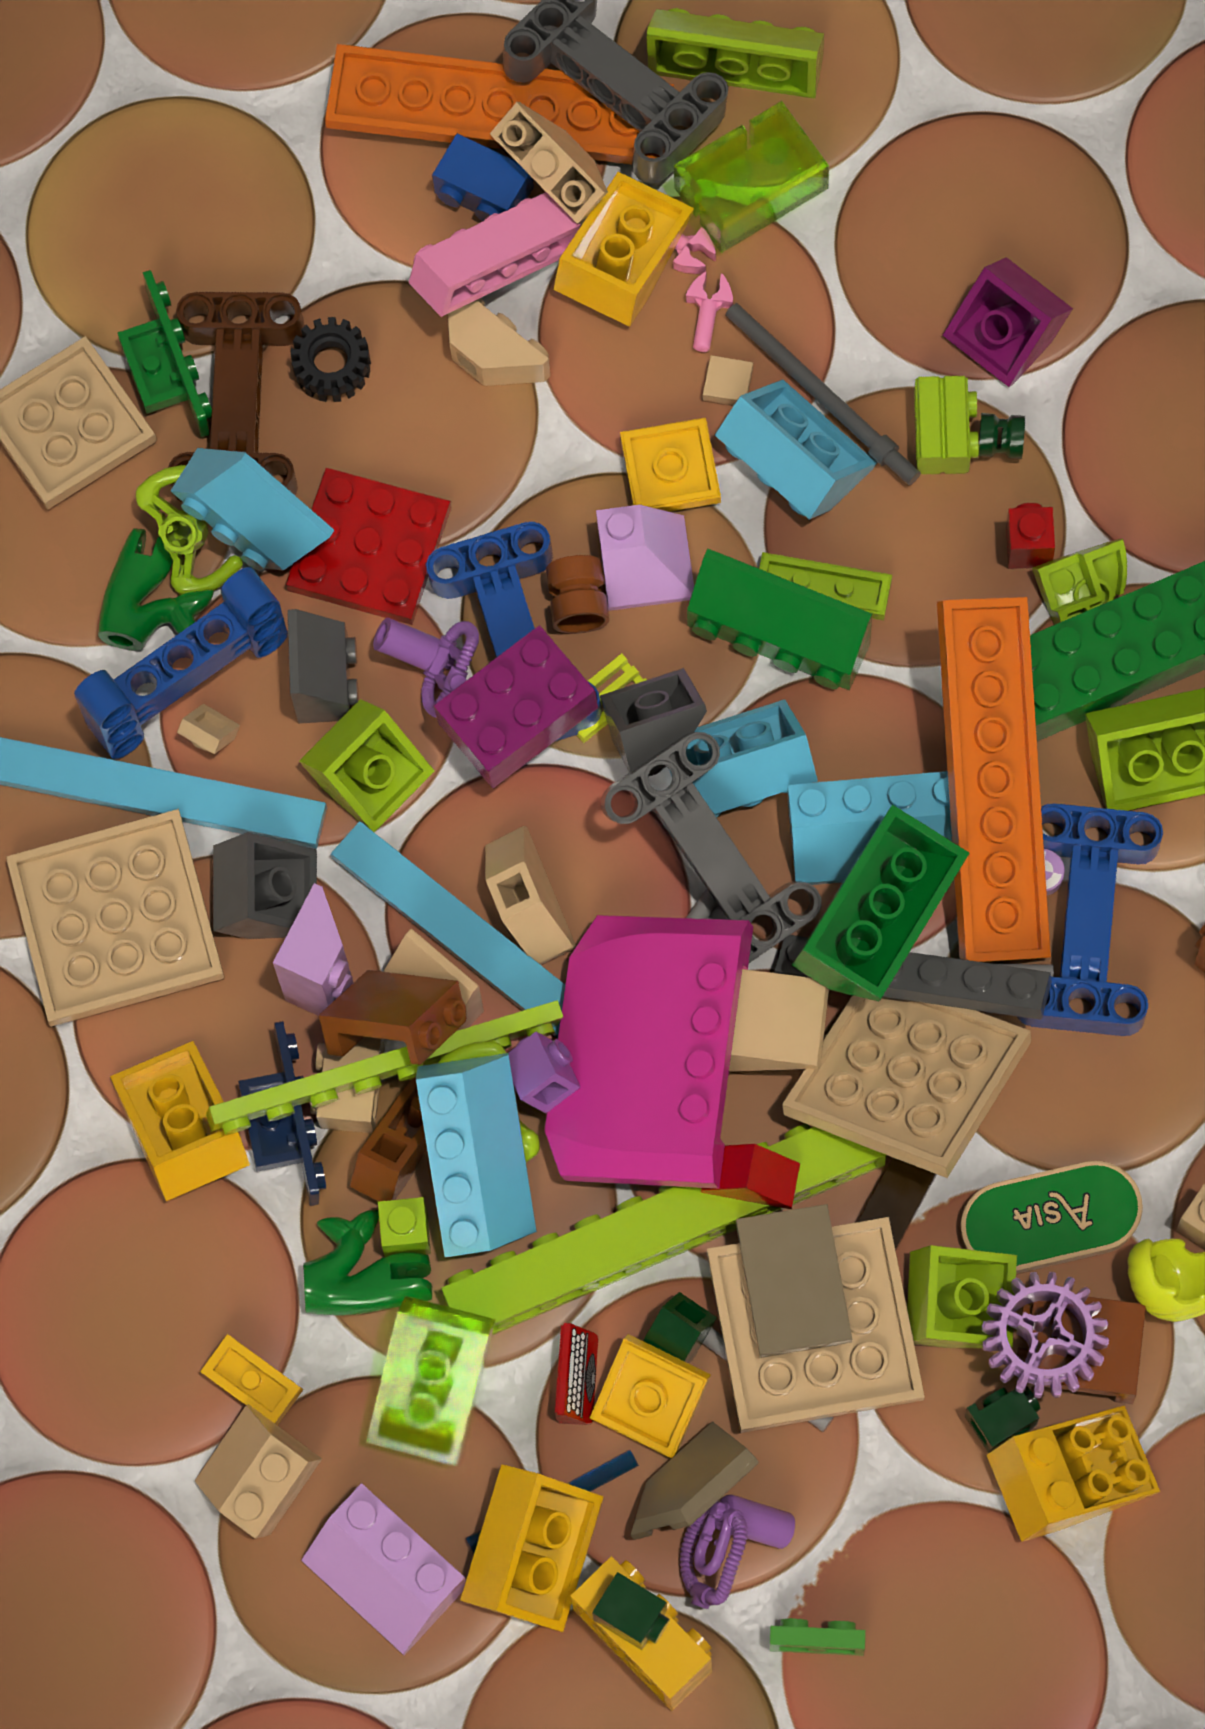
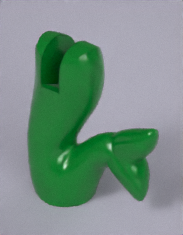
M133 528L129 533L109 578L100 613L98 637L110 646L126 650L139 651L143 649L155 630L165 623H170L179 634L196 622L194 617L208 606L214 594L213 590L194 591L181 594L176 598H163L140 605L163 582L173 564V559L164 548V543L160 536L157 538L152 556L143 555L146 543L145 529Z
M369 1210L362 1212L351 1221L340 1217L321 1219L317 1222L318 1227L337 1246L330 1253L303 1263L305 1312L317 1315H358L430 1301L432 1299V1283L422 1279L431 1273L429 1255L417 1252L391 1254L380 1258L360 1272L348 1276L360 1260L365 1244L374 1233L379 1220V1211Z

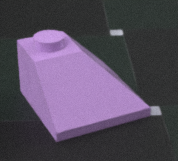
M643 505L596 510L609 611L690 600L694 589L684 515Z

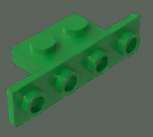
M151 270L142 272L146 292L157 319L117 332L145 412L148 414L187 400L201 437L209 435L207 419L212 418V409L206 393L198 394L193 382L199 380V375L192 356L184 357L179 344L185 343V338L178 318L170 320L167 314L166 307L171 306V301L164 281L156 283Z

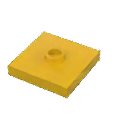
M706 417L620 432L633 505H643L670 512L721 503V494Z
M627 1334L622 1341L590 1419L667 1457L673 1458L680 1448L711 1374Z

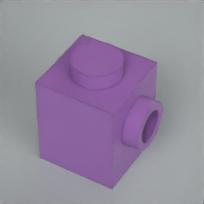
M536 1031L531 1036L519 1041L516 1047L508 1052L513 1084L520 1099L544 1113L549 1112L580 1088V1084L570 1065L573 1061L572 1055L560 1040L555 1039L552 1041Z

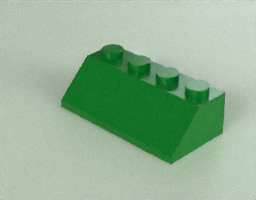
M707 548L687 608V626L692 627V631L698 636L708 640L722 639L732 643L734 649L744 655L755 657L757 654L772 659L773 663L784 671L797 673L799 670L814 676V680L824 687L830 689L842 687L849 691L870 646L872 613Z
M892 804L791 966L830 990L879 1002L959 872L969 852Z

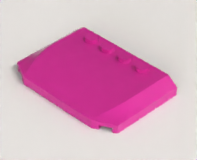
M596 916L569 957L562 1005L563 1019L560 1021L558 1040L568 1048L572 1055L573 1061L570 1065L580 1084V1088L547 1112L545 1133L559 1174L565 1181L719 1189L725 1144L720 1139L739 991L742 969H748L753 934V925L749 920Z

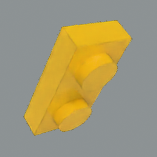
M228 1334L200 1371L243 1404H249L277 1426L304 1390Z

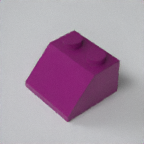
M1005 257L984 267L943 336L1010 387L1052 343L1073 308Z

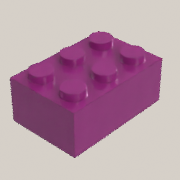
M540 625L434 705L439 725L492 788H495L598 709L596 692Z

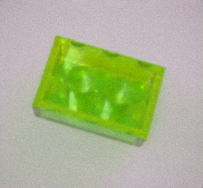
M405 1296L397 1311L366 1442L457 1466L465 1447L496 1319Z

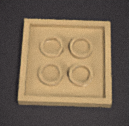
M86 336L0 389V442L47 510L157 441L151 427Z

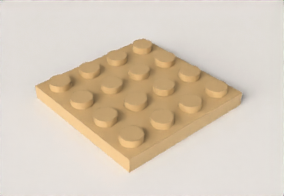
M179 809L6 856L50 1027L225 978Z
M852 996L823 1040L820 1069L805 1068L783 1102V1112L785 1116L948 1178L1029 1047L1031 1032L976 1010L882 997L878 1002Z
M889 1217L832 1227L853 1339L851 1343L760 1358L740 1244L707 1249V1258L740 1433L924 1400L925 1396Z

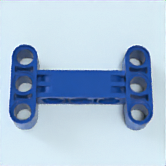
M533 521L524 522L440 547L434 550L428 557L426 562L427 574L430 585L438 596L453 599L474 592L477 593L496 658L535 629L519 579L546 570L547 565L552 562L553 550L550 535L547 529L540 523ZM530 542H537L543 545L536 553L528 554L522 551L524 545ZM493 554L500 557L498 563L493 566H484L479 563L487 555ZM446 567L458 569V573L452 578L443 579L437 576ZM590 682L588 683L596 692L598 709L556 741L575 736L580 730L587 729L599 721L602 714L600 695L596 687Z
M252 567L239 570L223 584L221 595L224 602L114 680L106 670H99L89 675L77 686L74 695L85 723L111 758L120 759L130 754L144 739V733L141 728L142 724L250 649L257 658H263L273 653L285 642L288 633L280 602ZM217 632L229 635L228 639L221 644L214 645L208 642L209 638ZM180 658L193 660L192 664L184 670L172 668L173 663ZM145 683L156 685V689L147 696L136 694V690L140 685Z
M1055 803L1046 804L1041 807L1042 825L1052 822L1060 826L1063 832L1054 837L1043 833L1044 849L1053 851L1059 857L1071 858L1060 977H1051L1052 983L1047 998L1048 1004L1045 1006L1042 1020L1019 1016L1017 1018L1023 1024L1031 1027L1131 1036L1143 1027L1149 1006L1145 993L1138 987L1107 982L1117 863L1139 865L1152 861L1157 856L1163 836L1162 825L1155 816L1145 812ZM1091 827H1098L1103 829L1108 837L1102 841H1094L1086 836L1085 831ZM1141 831L1147 833L1153 842L1140 846L1131 840L1130 835ZM1075 998H1083L1091 1003L1093 1009L1086 1014H1079L1071 1009L1069 1002ZM1120 1003H1129L1137 1009L1138 1015L1126 1019L1119 1016L1114 1007Z

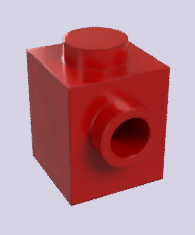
M1023 503L1016 508L1008 509L1006 523L1008 569L1033 568L1053 561L1055 553L1053 507H1042L1038 503Z

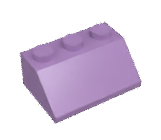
M314 883L276 955L273 965L285 1001L317 1016L353 984V976H351L349 963L347 962L343 944L322 886Z
M362 1483L329 1517L301 1560L403 1655L414 1646L463 1592L466 1582L465 1577Z

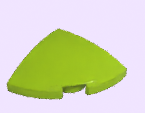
M1123 539L1093 546L1032 568L1054 625L1112 601L1116 594H1124L1127 579V556Z

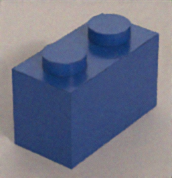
M458 133L432 174L435 194H437L442 202L451 207L458 208L462 206L469 209L481 221H484L494 213L500 214L517 206L518 203L529 197L534 188L533 178L515 160Z

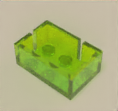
M782 101L749 120V143L752 146L750 149L747 150V130L743 125H740L674 165L675 190L685 204L694 208L693 215L695 217L700 215V225L707 231L720 253L829 189L828 163Z

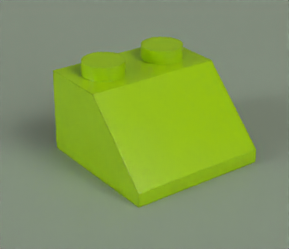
M362 699L299 760L330 797L373 832L435 771L384 709Z
M933 1245L910 1251L907 1311L914 1344L943 1348H983V1341L994 1337L982 1331L984 1321L995 1320L986 1313L988 1305L997 1304L1003 1306L997 1298V1292L1000 1289L1007 1290L1015 1296L1011 1282L1016 1278L1017 1255ZM1007 1325V1338L1012 1348L1014 1328Z

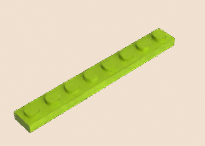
M556 1000L458 1030L421 1065L411 1064L406 1046L210 1106L206 1117L211 1132L223 1129L225 1135L233 1134L251 1127L249 1120L267 1115L269 1121H275L294 1114V1106L311 1101L312 1107L316 1108L333 1103L339 1099L337 1093L354 1088L356 1094L370 1092L382 1086L381 1080L398 1075L399 1081L415 1078L418 1066L437 1063L446 1054L463 1045L474 1042L495 1041L504 1049L512 1046L510 1040L525 1035L529 1037L536 1031L545 1037L555 1033L553 1027L560 1023L563 1019V1014L559 1002Z

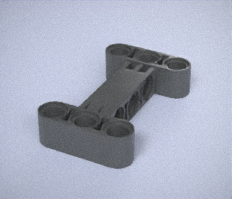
M541 0L505 37L503 54L505 74L515 82H529L535 79L552 63L636 128L640 133L634 142L632 169L639 180L646 183H657L665 179L722 122L725 117L728 85L722 76L710 72L701 73L679 92L591 24L596 17L597 0H585L583 2H575L573 0ZM544 26H555L557 29H546ZM518 53H527V54L530 55V56H527V57H519V56H517V55H515V54H518ZM701 98H711L715 101L704 102ZM680 125V126H684V127H686V128H688V129H686V130H677V129L673 128V126ZM654 153L660 157L649 158L645 154Z
M690 732L609 786L601 798V808L608 819L620 824H630L651 810H654L728 920H749L751 923L759 915H768L771 918L773 929L767 938L757 940L752 936L750 963L814 919L821 908V896L813 885L802 881H790L768 895L693 784V781L707 773L717 764L720 757L719 745L707 733ZM695 739L703 740L709 748L707 760L700 765L692 764L686 756L688 744ZM657 765L666 766L672 774L670 785L662 791L653 789L648 779L650 770ZM621 790L630 792L635 800L633 811L626 816L616 815L611 808L612 797ZM804 889L810 897V904L805 912L793 914L788 907L789 895L794 890Z

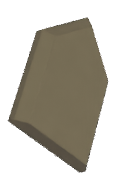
M712 1421L646 1482L631 1537L636 1540L652 1536L653 1529L669 1525L673 1530L691 1526L758 1465L759 1461L744 1445Z

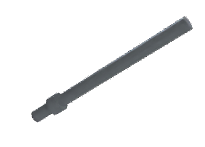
M738 303L733 304L728 309L726 316L870 449L868 454L881 466L887 465L908 485H912L919 478L921 472L898 452L899 446L887 435L881 436Z

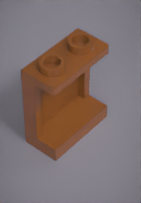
M367 970L319 1014L328 1055L344 1056L364 1037H373L405 1042L411 1064L421 1065L467 1019L466 1006L457 980Z
M1088 1297L1084 1302L1085 1305L1097 1301L1102 1305L1101 1311L1093 1316L1092 1319H1107V1329L1095 1334L1107 1337L1109 1344L1107 1348L1094 1349L1104 1356V1361L1101 1366L1088 1364L1094 1372V1377L1091 1381L1084 1380L1075 1374L1080 1385L1077 1391L1115 1396L1114 1402L1133 1404L1137 1393L1146 1307L1141 1303ZM1036 1301L1026 1304L1022 1307L1021 1316L1024 1312L1031 1315H1041L1048 1310L1052 1302ZM1065 1308L1061 1319L1062 1326L1066 1331L1074 1335L1073 1340L1083 1344V1331L1080 1323L1073 1313ZM1055 1317L1051 1318L1048 1326H1045L1041 1332L1033 1330V1333H1038V1345L1035 1353L1039 1352L1042 1344L1046 1343L1049 1338L1057 1340V1337H1052V1325ZM1028 1343L1027 1348L1018 1347L1017 1357L1025 1362L1029 1352ZM1057 1354L1048 1355L1042 1360L1038 1368H1059L1070 1363L1076 1357L1070 1354L1066 1357ZM1027 1382L1026 1386H1028L1031 1390L1032 1386H1035V1384ZM1061 1382L1062 1389L1069 1390L1065 1382Z

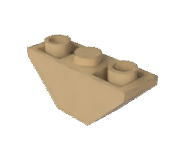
M516 102L491 131L490 135L577 224H581L608 193L595 160L564 129L524 104Z
M482 298L448 313L449 343L452 360L483 386L545 382L551 376L549 354L545 348L534 339L525 340L516 332V326L508 317L502 313L493 314L484 306L485 303Z
M522 826L485 845L486 883L501 920L526 955L542 965L575 949V942L528 828Z

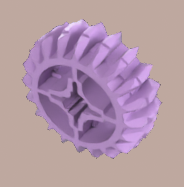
M1036 1272L1030 1273L1029 1287L1027 1288L1019 1278L1013 1279L1011 1286L1015 1296L1007 1290L1000 1289L997 1292V1298L1003 1306L989 1304L986 1313L995 1320L984 1321L982 1324V1331L994 1336L983 1341V1350L989 1352L999 1351L989 1359V1366L997 1368L1005 1364L1007 1367L1001 1373L1000 1380L1006 1383L1016 1375L1019 1378L1015 1389L1018 1393H1023L1027 1382L1035 1384L1033 1392L1035 1398L1042 1397L1044 1385H1050L1051 1394L1054 1398L1060 1397L1062 1393L1061 1382H1065L1069 1390L1076 1392L1080 1385L1075 1374L1084 1380L1091 1381L1094 1377V1372L1088 1364L1101 1366L1104 1361V1356L1094 1349H1104L1109 1344L1107 1337L1095 1334L1107 1329V1319H1092L1093 1316L1101 1311V1303L1097 1301L1085 1305L1084 1302L1090 1295V1289L1084 1287L1077 1294L1071 1292L1075 1281L1072 1277H1068L1065 1280L1063 1287L1055 1285L1057 1279L1055 1272H1049L1046 1284H1040L1039 1276ZM1032 1302H1052L1048 1310L1041 1315H1031L1024 1312L1021 1316L1015 1313L1024 1305ZM1065 1308L1072 1312L1079 1321L1083 1331V1344L1073 1340L1074 1335L1066 1331L1062 1326L1061 1319ZM1055 1317L1052 1325V1337H1057V1340L1049 1338L1046 1343L1042 1344L1039 1352L1035 1353L1038 1345V1333H1033V1330L1042 1332L1044 1327L1048 1326L1051 1318ZM1007 1325L1016 1329V1334L1024 1338L1029 1345V1352L1025 1362L1017 1357L1008 1342ZM1057 1354L1066 1357L1070 1354L1076 1357L1070 1363L1059 1368H1038L1042 1360L1048 1355Z

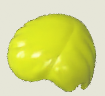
M1148 1238L1134 1245L1127 1260L1128 1277L1136 1300L1146 1307V1311L1149 1314L1165 1321L1179 1322L1204 1315L1205 1251L1199 1253L1190 1252L1185 1248L1186 1244L1182 1239H1164L1153 1242Z

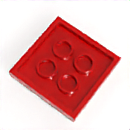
M326 468L312 511L332 527L334 532L330 538L293 563L286 583L287 591L413 625L428 580L426 562L429 555L439 547L452 508L451 501Z

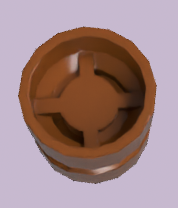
M574 555L556 559L547 565L549 594L554 597L550 602L553 629L562 633L578 634L598 630L609 623L607 598L604 593L600 592L601 586L604 584L602 560L590 555Z

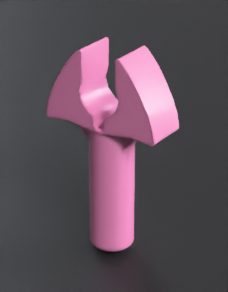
M701 227L694 236L681 235L675 247L678 256L673 260V268L683 273L702 274L706 271V265L690 255V251L704 252L707 257L716 261L715 247L709 234Z
M706 271L694 280L686 293V303H695L699 307L693 348L698 352L710 350L716 312L722 307L729 309L733 305L732 291L723 274L720 277L719 291L713 294L711 299H708L707 293L704 291L707 281Z

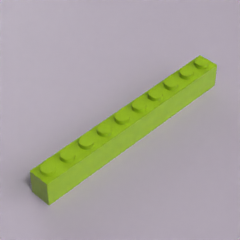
M803 1124L789 1130L784 1134L785 1140L768 1146L767 1142L757 1144L800 1163L793 1205L885 1166L886 1154L819 1128H810L808 1124ZM661 1186L658 1189L659 1194L645 1200L641 1196L630 1198L616 1207L618 1212L604 1218H600L599 1214L586 1217L574 1225L576 1230L560 1237L557 1233L544 1235L532 1243V1249L516 1255L515 1251H509L500 1254L490 1261V1267L474 1273L473 1269H467L456 1273L447 1280L448 1285L441 1287L462 1341L465 1347L733 1232L737 1230L736 1219L776 1213L786 1208L701 1193V1188Z

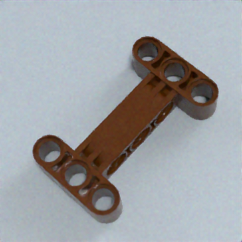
M276 292L188 293L180 299L176 308L177 318L184 338L195 345H216L210 449L246 452L272 476L276 474L286 476L287 478L281 484L296 496L298 485L290 459L279 453H258L263 346L293 345L296 335L302 338L301 329L305 325L299 301L291 294ZM203 314L207 316L200 323L189 322V319L194 315ZM238 315L250 316L248 321L237 324L231 322ZM281 315L293 317L290 322L285 324L274 322ZM195 452L180 453L171 460L168 468L187 465Z

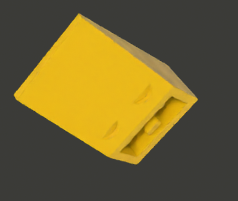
M1125 1405L1013 1436L987 1454L1021 1542L1063 1530L1160 1492Z

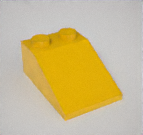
M617 172L607 187L608 193L591 211L559 258L554 290L630 327L649 299L693 214L694 208L621 172Z
M194 1041L110 1076L150 1169L166 1201L250 1165L239 1132L228 1135L224 1134L223 1129L211 1132L206 1117L208 1108L224 1101Z

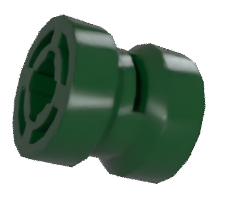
M981 413L978 456L992 457L995 453H1005L1008 458L1022 459L1025 416L1011 415L1008 419H999L995 414ZM998 427H1002L1001 444H997Z

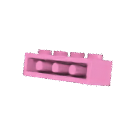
M547 192L532 199L526 198L518 203L517 206L503 213H494L483 222L467 230L460 229L450 238L435 245L429 244L421 248L414 257L409 284L442 317L558 261L581 224H577Z

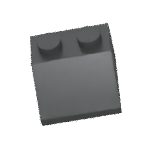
M298 609L288 610L290 695L298 724L339 721L351 709V705H355L359 701L357 679H350L349 664H357L356 638L348 637L345 622Z
M684 668L600 695L612 741L629 773L682 736L695 732L707 712L704 701ZM657 765L653 767L648 776L658 774L666 766Z
M249 832L213 845V931L246 939L286 938L313 884H317V850Z

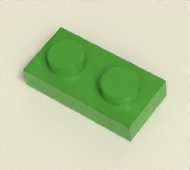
M787 1618L780 1620V1626L771 1625L770 1651L864 1656L866 1630H856V1623L829 1621L827 1628L808 1627V1620Z

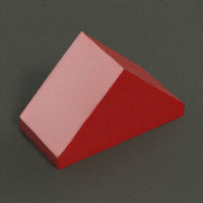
M757 1144L725 1145L719 1189L701 1188V1193L792 1210L800 1163Z

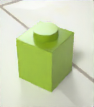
M424 1197L378 1202L381 1245L385 1256L400 1252L431 1254L428 1214Z

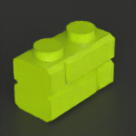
M938 376L918 377L915 379L914 387L917 470L921 474H940L941 472L945 474H966L969 472L970 459L978 458L979 454L978 432H970L969 418L977 417V392L968 391V377L944 376L943 378Z

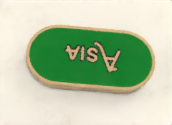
M1088 1161L996 1182L980 1189L968 1201L961 1219V1239L964 1248L968 1250L1017 1255L1016 1274L1109 1253L1122 1247L1135 1233L1140 1223L1143 1209L1142 1197L1137 1184L1127 1172L1114 1164L1103 1161Z

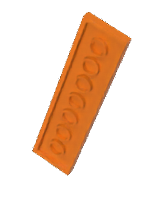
M337 44L325 116L326 128L451 143L458 133L485 147L504 149L490 133L516 102H520L564 129L594 160L631 165L635 138L640 133L560 70L544 69L532 81L522 83L510 79L505 74L503 64L342 44ZM654 153L645 154L649 158L660 157Z
M1028 598L938 601L937 615L952 842L969 852L968 857L954 878L959 957L962 960L976 962L1051 958Z

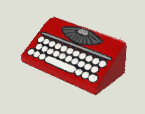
M564 1323L561 1326L555 1415L559 1424L590 1425L593 1422L590 1416L594 1409L598 1336L592 1331L571 1323Z

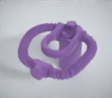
M387 617L377 629L373 647L374 650L424 670L423 673L426 677L422 683L421 699L424 709L432 717L436 718L434 705L467 680V666L470 665L471 657L474 656L473 653H475L479 644V632L471 622L461 621L452 625L446 632V635H442L439 639ZM465 634L466 641L462 650L456 647V641L461 635ZM443 668L450 669L447 676L444 675ZM437 682L443 692L440 693V696L435 701L434 687Z
M726 1495L720 1502L717 1501L687 1528V1532H685L686 1537H683L684 1542L681 1543L683 1547L680 1549L682 1551L680 1553L681 1558L679 1559L681 1562L680 1572L684 1586L693 1598L691 1603L705 1609H709L711 1605L724 1603L732 1589L733 1580L735 1579L734 1575H736L738 1570L737 1566L740 1565L741 1556L744 1554L743 1550H745L746 1540L749 1539L783 1549L791 1542L794 1535V1516L789 1512L735 1495ZM716 1528L720 1530L719 1538L714 1541L716 1546L711 1561L706 1565V1550L709 1542L712 1541V1535ZM698 1535H700L699 1540H698L697 1545H696V1548H695V1545H694V1544L696 1543V1540L698 1539ZM733 1535L734 1540L731 1545L732 1549H730L731 1553L726 1558L727 1562H725L717 1590L699 1582L694 1573L692 1558L694 1557L695 1568L700 1574L705 1576L713 1575L720 1568L726 1554L730 1536Z

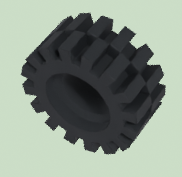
M328 317L327 325H322L320 318L314 320L315 328L312 330L306 324L301 329L302 338L296 335L293 340L295 349L291 348L292 366L300 388L305 387L306 394L310 397L317 393L319 401L323 402L327 401V395L333 396L334 402H340V394L346 393L348 398L355 395L354 388L358 387L361 390L365 386L364 377L369 378L371 372L368 344L365 337L362 338L361 330L357 326L351 329L350 322L345 319L342 320L341 325H338L336 317ZM328 347H338L347 354L348 359L341 370L326 373L319 370L314 364L318 352Z

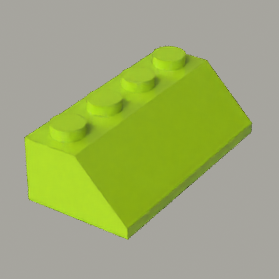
M679 8L669 10L656 9L647 29L648 68L657 75L693 80L701 73L710 72L722 76L728 86L816 98L824 54V33H817L807 27H795L793 29L776 27L769 22L760 20L751 23L735 21L720 14L709 17L694 15Z
M1205 688L1085 713L1090 753L1105 809L1128 811L1205 794Z

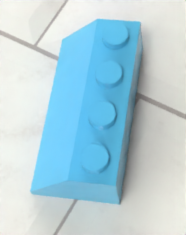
M948 771L788 785L787 803L795 881H802L811 885L843 883L892 804L952 841Z
M509 1053L418 1066L416 1083L444 1256L452 1257L491 1251L537 1232Z

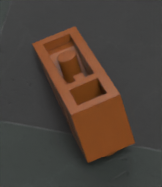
M416 1077L408 1082L358 1153L350 1187L379 1202L396 1200L410 1180L427 1149Z

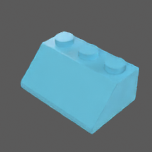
M784 380L741 395L715 434L725 444L727 451L732 456L743 460L757 473V477L762 483L777 490L788 500L789 506L796 513L806 516L809 520L835 507L877 464L874 459Z
M197 448L171 489V492L183 502L181 507L186 513L196 519L205 520L213 527L211 533L214 537L227 545L235 546L243 553L241 559L247 565L259 571H263L265 568L285 570L330 538L334 532L332 527L246 452Z
M785 699L697 727L695 732H704L711 735L717 741L720 748V757L717 764L707 773L693 781V784L716 817L723 811L739 806H754L761 803L764 798L782 792L788 793V785L818 781L807 736ZM700 739L691 741L686 748L687 759L694 765L703 764L709 756L707 744Z

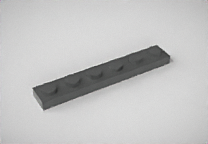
M789 935L784 939L775 973L809 977L791 966L808 937ZM909 952L883 997L1042 1020L1052 981L1051 973L1046 971Z

